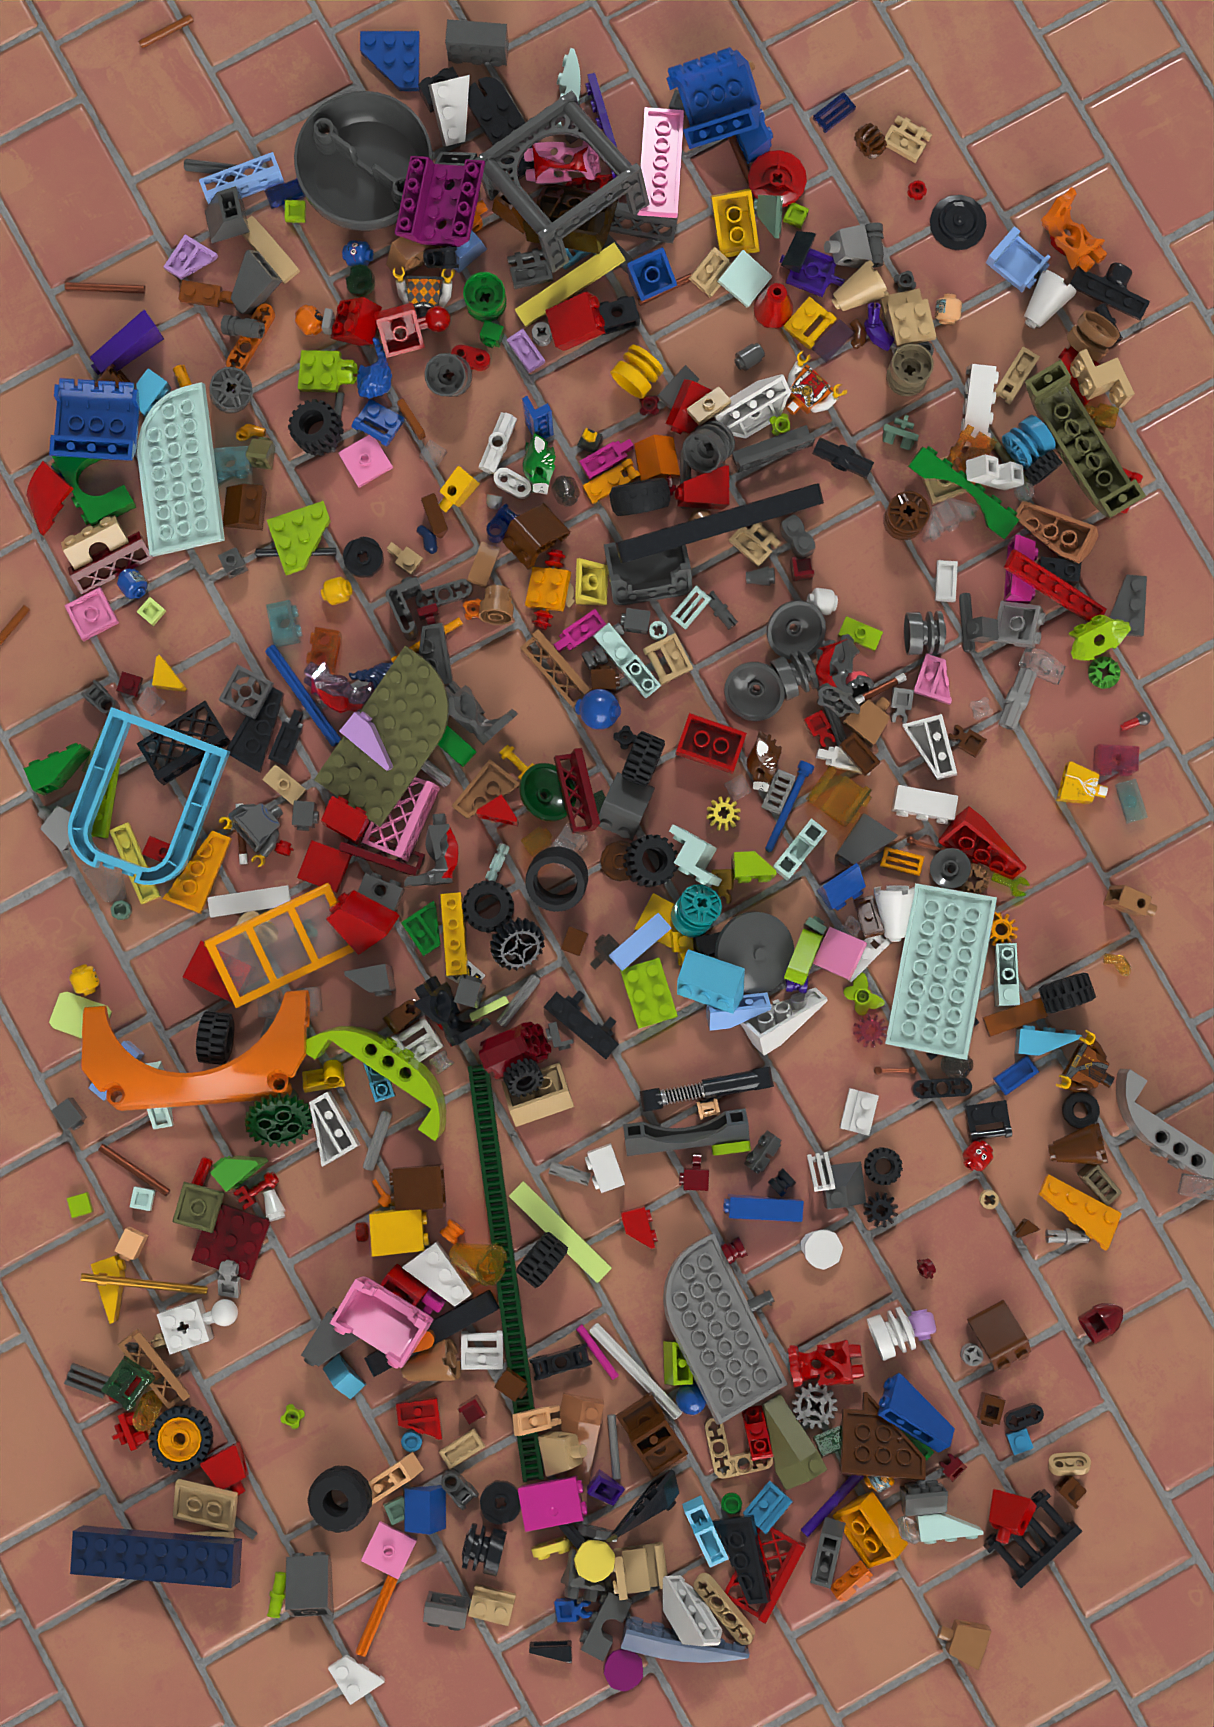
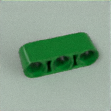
M448 725L446 726L438 746L459 765L464 767L477 752Z

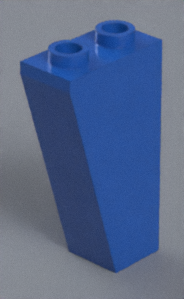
M728 1194V1199H724L723 1211L727 1213L729 1218L802 1222L804 1201L801 1199Z
M898 1373L893 1377H889L883 1386L884 1393L879 1401L878 1415L938 1453L950 1447L955 1428L903 1375Z

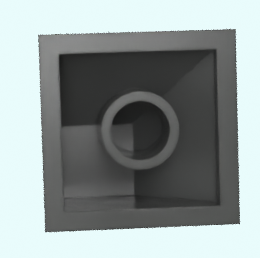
M861 1161L831 1165L835 1189L823 1190L825 1208H843L866 1203ZM822 1166L826 1185H828L829 1180L826 1171V1166Z

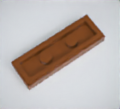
M1039 997L982 1018L988 1035L991 1037L1048 1017L1042 999Z

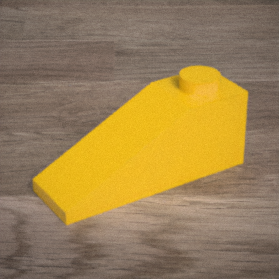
M119 1254L91 1264L93 1274L107 1273V1276L125 1277L124 1270L126 1269L124 1259L119 1257ZM97 1285L109 1324L119 1320L123 1286Z

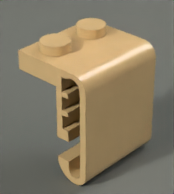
M663 1542L614 1549L615 1563L612 1573L616 1572L617 1580L613 1581L614 1594H619V1600L628 1599L629 1593L651 1591L650 1587L660 1586V1589H663V1578L668 1576Z

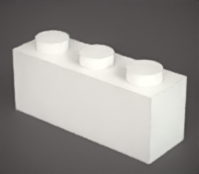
M897 785L891 811L896 812L897 816L908 817V814L916 815V819L928 821V818L936 819L937 823L948 824V822H952L955 819L958 796Z

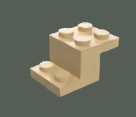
M920 289L890 294L880 299L887 332L894 336L896 348L936 339L928 299L922 300Z
M1085 349L1080 351L1071 363V373L1074 378H1077L1080 384V393L1086 397L1087 401L1109 391V398L1112 404H1115L1117 409L1124 407L1135 394L1118 357L1095 367L1088 350Z

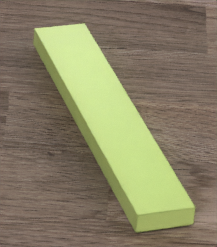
M524 1181L509 1195L545 1232L552 1233L568 1247L567 1254L597 1283L612 1269Z

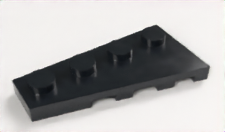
M272 687L256 719L246 715L226 749L230 751L231 757L261 773L284 697V693Z
M754 1515L715 1519L712 1522L721 1535L720 1540L723 1547L725 1546L732 1567L737 1572V1579L748 1605L768 1603L771 1599Z

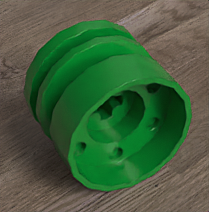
M490 272L473 274L466 281L463 288V297L468 313L480 322L497 320L504 313L507 304L506 292L502 281ZM485 297L486 299H489V302L486 303L482 300V298Z

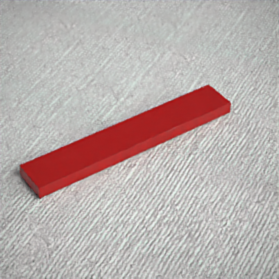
M1018 550L1011 551L1003 567L1004 569L1086 622L1092 621L1091 619L1097 615L1105 614L1107 608Z

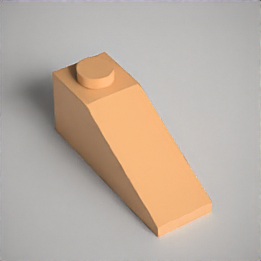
M413 1452L368 1481L372 1490V1505L412 1480L424 1470Z

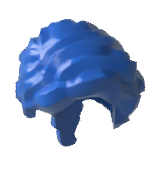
M376 337L373 338L378 360L368 367L360 365L357 375L359 396L368 399L383 396L391 388L392 372L382 349V344Z

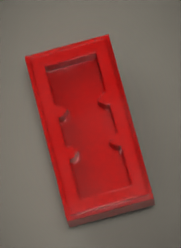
M149 836L142 854L162 862L170 844Z

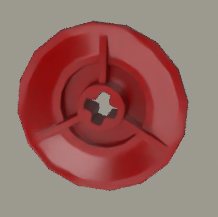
M782 150L768 151L760 155L752 163L748 174L749 188L756 199H758V195H783V207H786L796 202L804 193L807 183L806 170L801 161L792 153ZM774 178H775L776 180H778V179L780 178V179H781L780 183H779V182H775V183H774V182H773V181H774Z

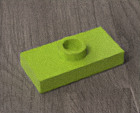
M846 616L838 636L842 637V635L849 634L854 639V643L875 651L883 631Z

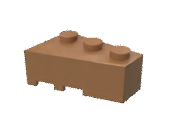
M443 221L439 224V229H443L446 226ZM400 237L392 242L386 265L392 272L395 267V273L398 275L403 273V266L405 269L403 279H405V276L411 275L424 264L423 254L425 250L447 246L424 245Z

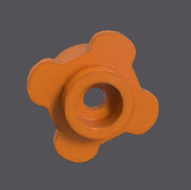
M482 600L464 601L463 607L466 611L464 616L467 620L475 617L479 618V606Z

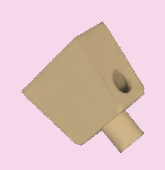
M549 1431L538 1436L546 1476L564 1472L581 1465L583 1462L582 1458L587 1455V1447L583 1444L579 1445L576 1434Z

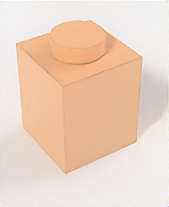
M132 1227L125 1228L115 1252L119 1253V1257L126 1261L138 1258L149 1235Z

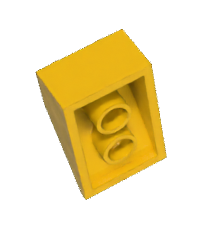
M744 189L710 196L719 251L726 258L738 256L742 250L748 254L760 252L751 190Z

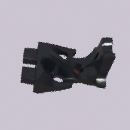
M436 975L414 989L419 997L414 1002L415 1006L444 1031L450 1047L459 1045L463 1041L485 1031L492 1024L487 1017L475 1023L460 1021L456 1016L460 1013L456 1002H454L451 987L447 982L441 984Z

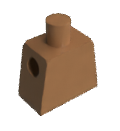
M881 697L876 704L868 699L860 706L859 714L851 713L842 724L851 732H855L863 742L872 748L890 719V716L885 711L891 703L884 697Z
M1126 885L1109 886L1103 903L1105 906L1132 916L1149 915L1153 917L1157 911V905L1150 903L1151 896Z
M955 1619L951 1629L942 1625L939 1627L937 1638L947 1641L945 1648L950 1655L979 1670L992 1631L985 1624Z

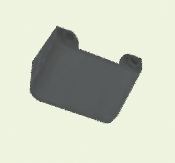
M617 542L604 544L612 599L616 605H629L683 596L691 592L692 575L686 545L620 563L615 544Z

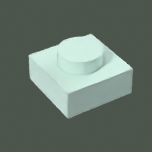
M135 1186L130 1207L152 1211L156 1190Z

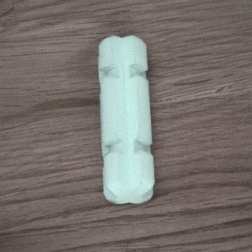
M503 843L498 845V852L495 853L489 866L490 871H487L485 876L486 880L496 881L497 873L500 872L506 858L504 856L509 851L508 845Z

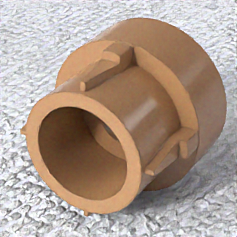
M501 585L486 587L484 600L480 602L479 606L480 620L493 625H505L512 622L514 605L511 603V590Z

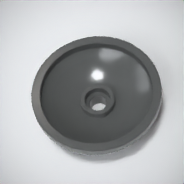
M794 600L781 605L771 615L767 625V640L770 647L779 656L789 660L790 653L794 652L798 657L797 651L802 648L807 652L808 656L813 654L822 644L826 633V622L821 611L812 603L802 600ZM791 624H795L793 629H790Z
M747 662L737 666L729 674L725 683L724 694L728 706L736 715L749 721H762L775 715L781 708L785 698V689L778 672L771 666L761 662ZM754 685L760 686V690H755Z

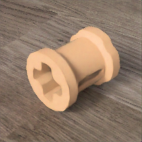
M717 1098L705 1103L696 1102L700 1120H703L704 1117L720 1115Z

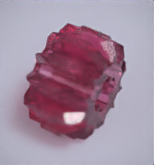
M869 1013L865 1014L866 1021L860 1016L858 1020L861 1025L858 1023L853 1025L855 1028H859V1031L853 1032V1035L860 1034L856 1042L859 1043L864 1039L863 1047H867L870 1041L871 1048H875V1041L879 1045L883 1044L879 1037L887 1038V1035L882 1033V1030H887L888 1027L880 1026L884 1023V1019L876 1022L877 1014L873 1015L872 1020ZM869 1025H872L871 1028H875V1032L872 1033L871 1037L869 1033L866 1034L865 1032Z

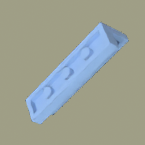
M271 152L201 178L199 182L209 205L218 191L236 186L241 198L282 184L284 179L274 153ZM272 160L274 166L269 168L262 167L263 163ZM246 169H254L253 173L248 176L243 174ZM227 176H236L232 182L225 181ZM211 182L217 183L215 188L207 191L206 184Z

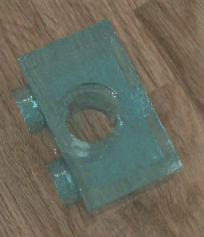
M248 446L213 448L217 480H225L230 476L246 478L248 477L247 475H253L252 466L246 457ZM228 461H235L234 466L226 467Z
M290 600L267 604L266 608L274 645L278 648L301 643L302 629L300 624L297 625L295 618L299 617L297 606L293 605ZM284 619H289V626L282 628L281 622Z

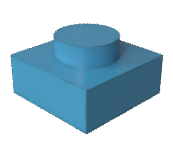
M1026 1428L1006 1433L1014 1455L1034 1448Z

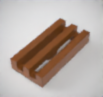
M402 398L397 401L400 412L417 438L420 440L425 438L424 429L405 400Z

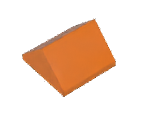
M654 434L634 443L638 470L641 475L640 481L680 476L673 437Z

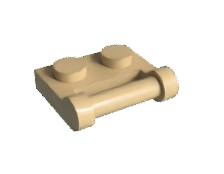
M676 633L643 649L659 677L658 681L661 686L693 670ZM658 649L661 650L671 670V673L667 675L655 653Z

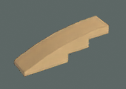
M250 216L247 219L250 232L242 234L255 251L260 252L282 279V282L284 284L300 272L298 267L253 216Z

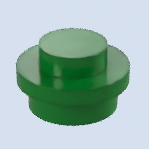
M732 1492L725 1494L721 1500L722 1509L728 1514L738 1513L742 1508L740 1496Z

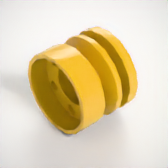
M633 344L628 348V352L623 355L625 362L618 361L610 371V374L625 391L636 398L643 399L651 389L649 381L656 382L658 380L657 376H661L664 369L653 355L640 346Z

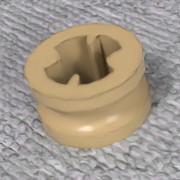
M987 1189L981 1192L979 1201L984 1208L993 1209L998 1205L999 1197L994 1191ZM986 1195H994L992 1198L994 1202L992 1204L989 1202L987 1204L984 1203Z

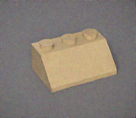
M560 1062L540 1069L544 1081H542L541 1087L538 1086V1091H532V1095L527 1093L526 1097H523L522 1094L520 1097H516V1094L513 1096L505 1082H501L508 1108L516 1127L574 1107Z

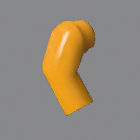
M246 424L237 430L236 438L239 441H245L252 436L264 437L266 429L253 424Z

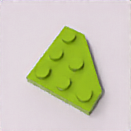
M324 501L267 519L286 576L306 569L309 558L315 552L322 539L321 536L325 528L330 524L331 521Z

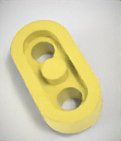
M562 1536L531 1547L533 1557L543 1560L549 1558L551 1553L558 1552L563 1554L570 1551V1547L573 1544L567 1536Z

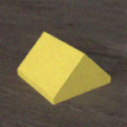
M577 558L576 605H607V565Z

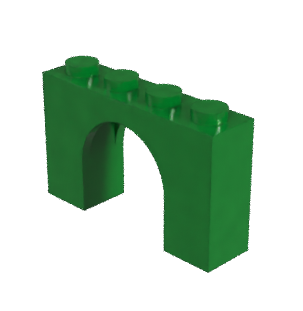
M52 456L55 462L51 464L58 474L61 473L64 480L74 488L72 490L74 496L71 499L76 508L81 507L84 513L81 514V517L86 525L91 524V526H94L105 517L115 515L117 518L136 508L125 485L101 496L88 495L79 488L81 473L88 466L102 459Z

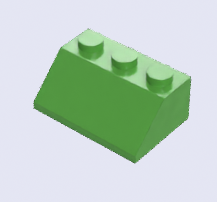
M228 1156L219 1159L213 1165L214 1169L210 1173L227 1192L238 1188L269 1160L266 1157Z

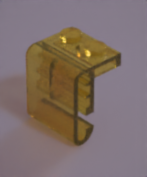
M828 766L806 797V800L846 827L849 822L854 823L859 817L860 813L857 812L861 806L866 807L872 798L869 794L872 790L867 786L862 788L848 777L841 776L836 772L835 768Z

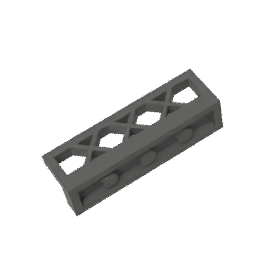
M618 202L613 217L614 222L611 224L609 232L673 244L678 216L677 218L640 216L638 213L633 216L629 211L628 204ZM625 219L631 220L633 226L626 229L621 226L620 222ZM648 223L653 229L646 233L642 232L639 226ZM663 227L672 228L670 237L662 236L658 230Z
M805 425L734 451L731 455L739 473L813 446L815 437L813 433H809L808 427Z

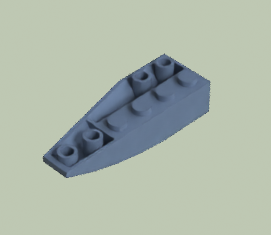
M639 1617L626 1618L620 1642L621 1649L680 1662H727L747 1659L750 1655L746 1645L738 1642L733 1644L727 1643L723 1638H721L719 1645L714 1646L682 1644L673 1627L672 1629L666 1628L659 1622L646 1623Z

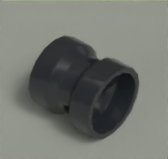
M783 1168L775 1178H771L768 1181L781 1197L786 1194V1190L789 1187H793L796 1184L794 1179Z

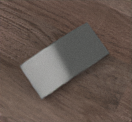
M686 365L657 395L670 410L684 379L694 382L699 381V378Z

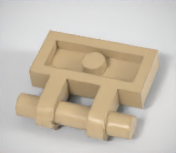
M898 115L894 123L900 125V128L894 125L890 127L885 136L887 141L886 147L916 163L926 147V143L921 141V139L923 138L929 142L933 134L927 132L925 127H918L911 123L909 118L906 117L904 119ZM908 130L916 135L914 137L905 131Z
M762 522L750 525L752 527L749 530L746 527L738 529L729 539V542L758 568L772 554V550L767 546L772 544L777 548L781 544L776 538L777 535L773 532L770 533L763 526ZM756 532L765 538L763 542L754 535Z

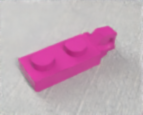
M630 439L621 444L619 441H613L580 460L579 463L589 480L627 458L628 455L626 453L634 449V445Z
M594 609L563 630L562 634L559 635L561 640L553 644L554 648L559 653L566 648L569 651L575 649L597 633L606 623L596 609Z

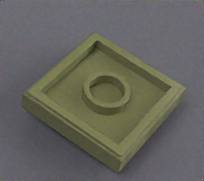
M186 1181L183 1182L172 1222L213 1233L225 1192Z

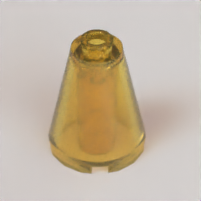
M456 1243L449 1251L450 1261L484 1286L495 1285L505 1273L506 1268L503 1267L504 1260L507 1261V1255L501 1246L495 1244Z

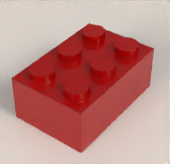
M689 713L675 755L733 774L747 733Z

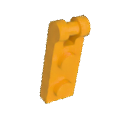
M631 458L582 485L592 504L607 497L612 487L632 483L640 478L641 475L638 470L634 469V463ZM626 470L629 475L624 478L622 472Z

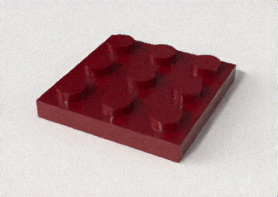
M222 1203L214 1232L201 1231L191 1260L218 1270L222 1261H235L236 1264H239L237 1276L251 1280L271 1222L263 1217Z

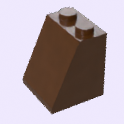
M444 1164L398 1167L392 1169L393 1173H389L390 1185L394 1186V1193L391 1194V1206H395V1211L442 1209L446 1206Z

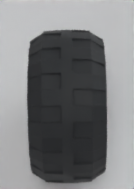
M654 478L612 487L609 493L612 511L617 516L668 507L671 501L669 485L664 478Z
M338 1465L325 1470L310 1486L307 1498L310 1514L318 1525L328 1531L341 1533L352 1530L365 1519L372 1506V1490L368 1480L357 1469L355 1470L349 1466ZM332 1490L342 1491L346 1495L349 1503L348 1508H342L334 1503L331 1494Z

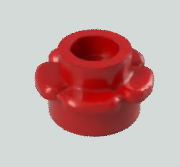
M914 181L908 186L907 194L910 198H914V200H921L927 193L926 186L922 181Z
M280 840L276 844L274 851L284 856H290L291 851H294V849L291 847V843Z

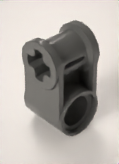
M95 679L89 689L81 693L88 702L106 716L110 712V709L105 710L108 702H112V707L120 710L118 701Z
M447 1469L443 1473L441 1480L442 1488L462 1510L466 1508V1505L474 1497L477 1498L479 1496L474 1486L456 1469ZM448 1476H453L457 1481L455 1484L450 1485L445 1479Z

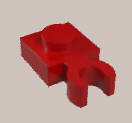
M822 710L804 719L813 738L819 735V743L822 748L826 747L824 743L825 738H829L832 743L835 742L834 735L827 731L831 728V725Z

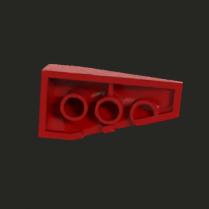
M970 806L955 817L938 840L946 848H955L965 853L968 858L972 859V863L978 864L979 862L988 866L991 871L1012 880L1026 870L1027 867L986 819Z

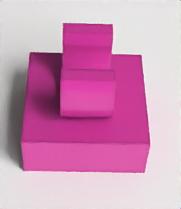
M429 1289L422 1299V1302L426 1304L423 1312L430 1315L435 1310L439 1313L447 1300L432 1289Z

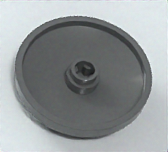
M756 911L746 912L731 919L720 932L715 946V959L745 968L744 992L750 994L764 993L777 987L784 980L786 970L794 953L793 939L784 923L770 914Z

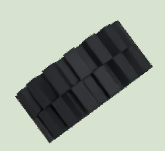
M1051 450L1027 468L1023 474L1035 486L1053 473L1063 462Z
M524 1058L523 1062L520 1059L517 1060V1064L511 1063V1068L507 1067V1072L503 1073V1080L509 1092L513 1096L516 1094V1097H520L521 1094L523 1097H526L527 1093L532 1095V1091H538V1086L541 1087L542 1081H544L538 1064L532 1059L528 1061L527 1058Z
M879 1147L868 1153V1157L865 1158L864 1169L866 1175L874 1183L883 1186L891 1185V1183L897 1181V1178H900V1173L903 1171V1163L895 1151ZM886 1158L890 1161L891 1169L887 1174H879L875 1166L879 1159Z

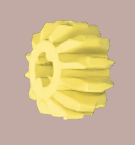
M722 797L718 798L719 804L712 800L711 804L713 807H707V811L713 814H708L706 818L714 819L711 821L710 826L718 823V831L721 829V825H724V830L728 831V823L734 828L736 824L733 820H740V817L734 814L740 813L741 810L739 808L733 809L737 805L736 801L731 805L728 804L730 797L726 798L725 803H723ZM721 809H725V812L728 811L729 814H727L726 819H722V816L719 817L718 814L721 812Z

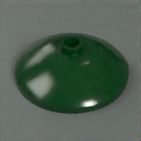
M539 763L527 769L519 783L520 797L526 809L532 815L544 821L553 822L564 819L567 816V811L556 766L549 763ZM568 777L565 781L566 786L574 790V783ZM572 796V798L570 799V803L573 807H575L576 798L574 796Z

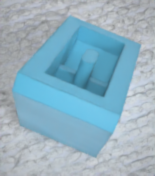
M339 1354L323 1368L333 1387L349 1399H352L366 1385Z

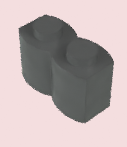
M793 514L783 520L780 525V533L784 540L791 544L793 554L798 559H805L813 554L815 550L814 539L805 531L801 519Z

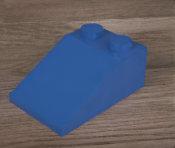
M857 863L817 890L830 911L834 908L836 911L847 905L845 902L847 899L852 897L854 900L863 894L862 889L866 885L859 865Z

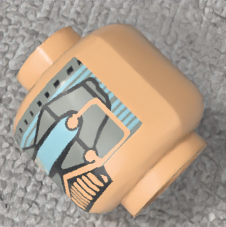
M944 294L943 298H939L936 301L935 318L939 320L940 324L953 325L955 321L961 318V300L957 299L955 294Z

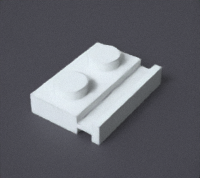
M849 1088L839 1128L869 1136L879 1096Z

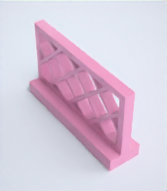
M417 777L414 778L408 787L411 797L402 801L400 799L394 807L395 809L400 806L402 816L393 819L390 813L388 816L390 821L384 823L381 827L377 825L376 828V824L371 821L362 843L408 862L440 790V787L436 784ZM418 783L424 785L420 793L413 794L411 786ZM413 801V811L406 814L403 805ZM404 819L406 823L405 829L398 832L395 823ZM392 825L394 834L385 838L382 829ZM379 831L382 840L375 843L370 842L369 837L372 833ZM394 838L398 842L395 851L390 850L387 845V841Z

